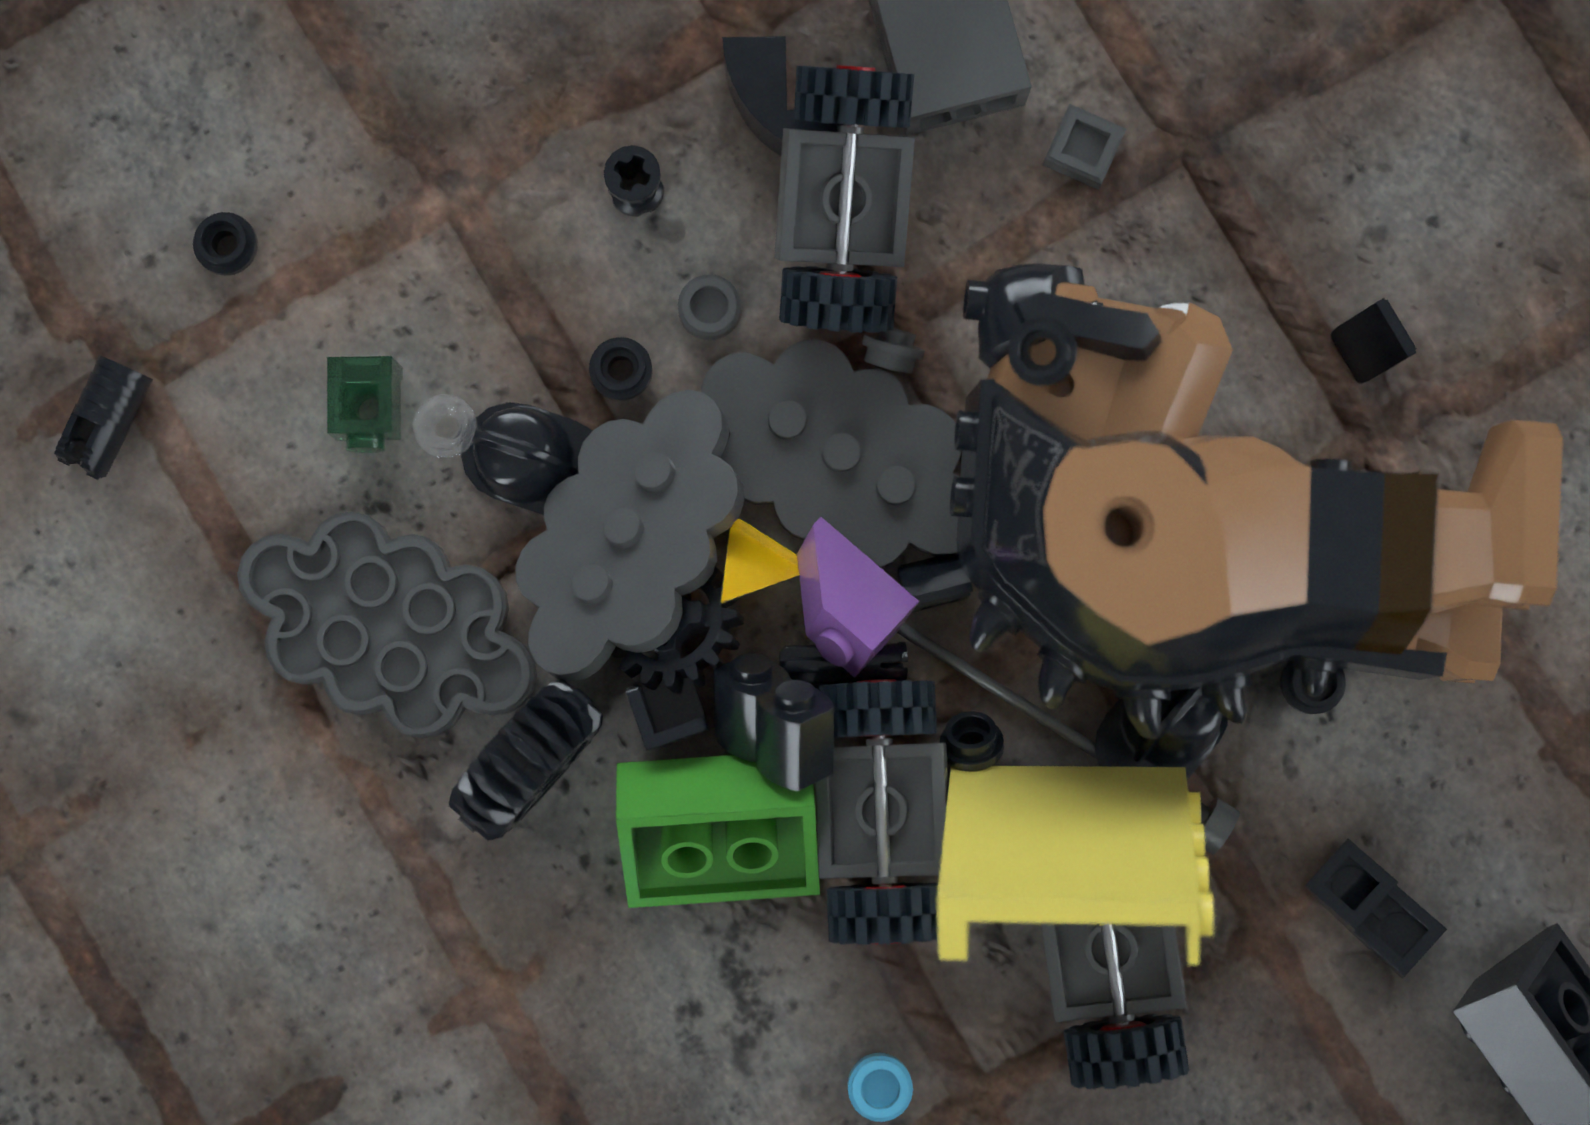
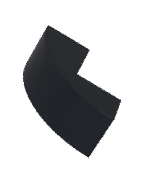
M786 36L722 37L725 74L734 104L750 130L779 156L782 154L783 128L837 131V125L845 126V124L796 120L793 119L794 110H787Z

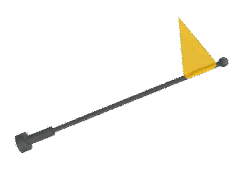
M737 518L729 528L720 604L799 577L797 554L750 524ZM904 623L897 632V634L1097 759L1095 754L1096 743L909 625ZM1218 797L1209 806L1201 802V824H1204L1205 850L1212 855L1225 843L1240 815V811Z

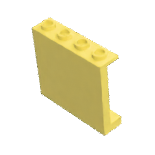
M951 766L937 893L939 960L968 959L970 922L1184 925L1188 964L1199 965L1200 936H1213L1214 908L1213 894L1209 893L1208 857H1205L1204 824H1201L1200 792H1188L1186 768L991 766L979 771H962Z

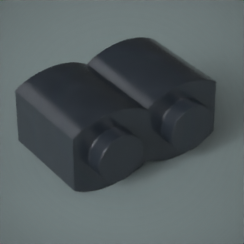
M742 654L733 661L714 669V735L720 746L739 758L756 762L757 768L767 779L779 786L794 791H800L833 774L835 707L828 696L808 682L791 680L789 674L780 665L762 654Z

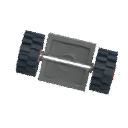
M797 65L793 119L845 124V126L837 125V131L783 128L774 258L779 261L827 263L826 268L817 266L783 268L780 322L790 323V325L797 327L807 326L810 329L824 328L828 329V331L839 332L840 330L880 332L893 329L897 276L869 270L859 271L858 269H853L854 265L904 267L915 137L864 133V127H859L858 125L910 128L914 74L875 71L876 68L836 65V68Z
M894 679L818 686V690L828 696L835 707L834 738L872 736V739H866V746L834 747L833 774L816 782L819 879L872 877V884L869 885L857 884L826 889L829 942L883 945L938 940V883H899V876H932L940 874L948 798L946 743L893 745V738L885 739V736L937 733L935 681H896Z
M1041 923L1055 1023L1108 1017L1103 1019V1021H1089L1083 1023V1025H1074L1069 1027L1070 1029L1064 1030L1071 1085H1074L1076 1088L1086 1087V1089H1097L1100 1087L1116 1089L1119 1086H1128L1129 1088L1138 1087L1142 1083H1161L1162 1080H1173L1188 1074L1190 1070L1181 1016L1146 1014L1136 1017L1135 1015L1138 1013L1187 1008L1176 926Z

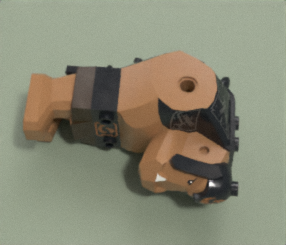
M1042 263L1016 264L996 270L985 281L967 280L963 299V319L978 321V358L990 369L987 379L980 380L966 397L965 411H958L954 433L955 450L962 451L961 477L954 476L952 481L950 515L958 517L956 543L960 564L967 577L980 591L978 597L981 601L970 627V644L974 650L982 652L986 651L1007 631L1015 636L1019 632L1025 634L1040 647L1037 656L1043 662L1038 677L1039 693L1042 703L1048 708L1060 707L1075 681L1085 684L1087 680L1097 686L1115 690V698L1123 699L1127 717L1139 735L1146 739H1156L1161 733L1162 700H1171V691L1201 687L1202 695L1212 693L1216 707L1222 716L1234 723L1243 724L1247 715L1243 687L1252 686L1250 674L1283 661L1294 662L1293 671L1300 672L1304 690L1309 696H1319L1324 691L1329 673H1336L1337 668L1416 680L1439 677L1442 681L1475 683V680L1493 681L1501 660L1502 609L1529 610L1530 605L1550 606L1557 589L1563 437L1557 424L1511 420L1492 426L1488 431L1467 492L1438 490L1439 473H1422L1421 471L1411 473L1353 471L1352 462L1342 459L1310 460L1309 467L1299 463L1281 448L1255 437L1199 435L1233 351L1220 317L1192 303H1173L1159 308H1152L1099 298L1093 286L1084 284L1082 269L1074 266ZM1036 317H1050L1062 322L1073 333L1077 343L1078 354L1074 368L1066 378L1050 386H1036L1025 382L1013 371L1008 358V346L1015 330L1027 320ZM1049 339L1037 341L1031 350L1032 359L1038 365L1050 363L1056 355L1055 345Z

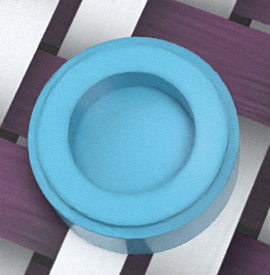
M873 1053L861 1058L853 1066L848 1077L847 1088L851 1104L861 1116L871 1121L885 1122L893 1120L907 1109L911 1101L913 1084L906 1066L890 1054Z

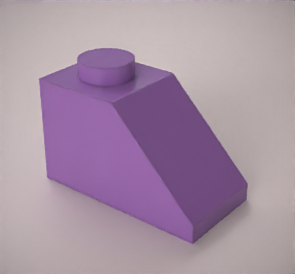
M820 517L811 527L797 553L806 636L816 644L819 653L828 662L836 666H842L855 678L900 630L919 600L826 520Z

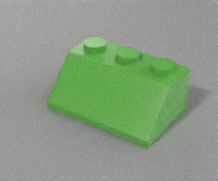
M735 755L617 763L616 825L628 908L820 895L813 784L800 791L784 788L767 779L757 768L756 762L748 761Z

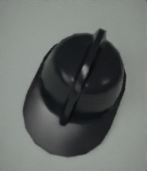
M506 402L489 407L472 421L463 437L461 458L465 474L477 490L493 499L544 515L547 497L555 486L565 479L579 474L578 455L583 442L593 430L576 420L528 404Z
M1201 687L1171 691V700H1162L1161 733L1156 739H1146L1139 735L1127 717L1123 699H1119L1106 714L1097 730L1095 754L1099 767H1185L1188 780L1220 742L1228 726V719L1218 711L1212 693L1202 695Z

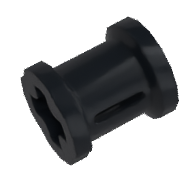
M630 145L621 147L610 155L606 161L603 173L605 184L612 196L615 208L623 214L633 217L654 211L661 203L664 194L660 166L654 154L644 147ZM638 172L644 173L646 186L636 183L631 191L625 190L622 181L623 177L633 180Z

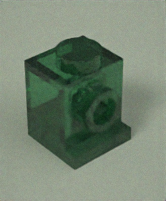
M392 356L327 357V434L337 441H346V451L357 453L385 451V440H401V380H403V367ZM368 399L378 400V414L369 420L361 419L359 415L361 404Z

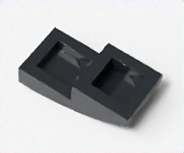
M1347 839L1310 879L1305 888L1399 977L1404 978L1445 933L1447 928L1397 886L1398 881L1350 839Z

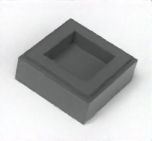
M1069 104L1042 165L1099 190L1126 128Z

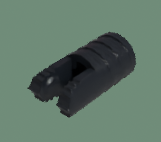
M99 355L95 367L88 377L85 388H83L80 398L56 446L54 454L58 458L57 461L68 466L70 464H80L82 461L80 467L86 471V475L96 480L106 477L153 379Z

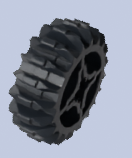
M562 679L551 682L548 686L543 687L535 697H531L526 705L517 711L508 723L500 728L495 737L484 746L481 753L470 763L469 768L452 788L449 807L460 816L459 820L473 833L475 831L478 832L487 841L501 838L508 831H511L564 775L599 732V728L602 726L603 714L592 704L593 700L582 690L572 687Z

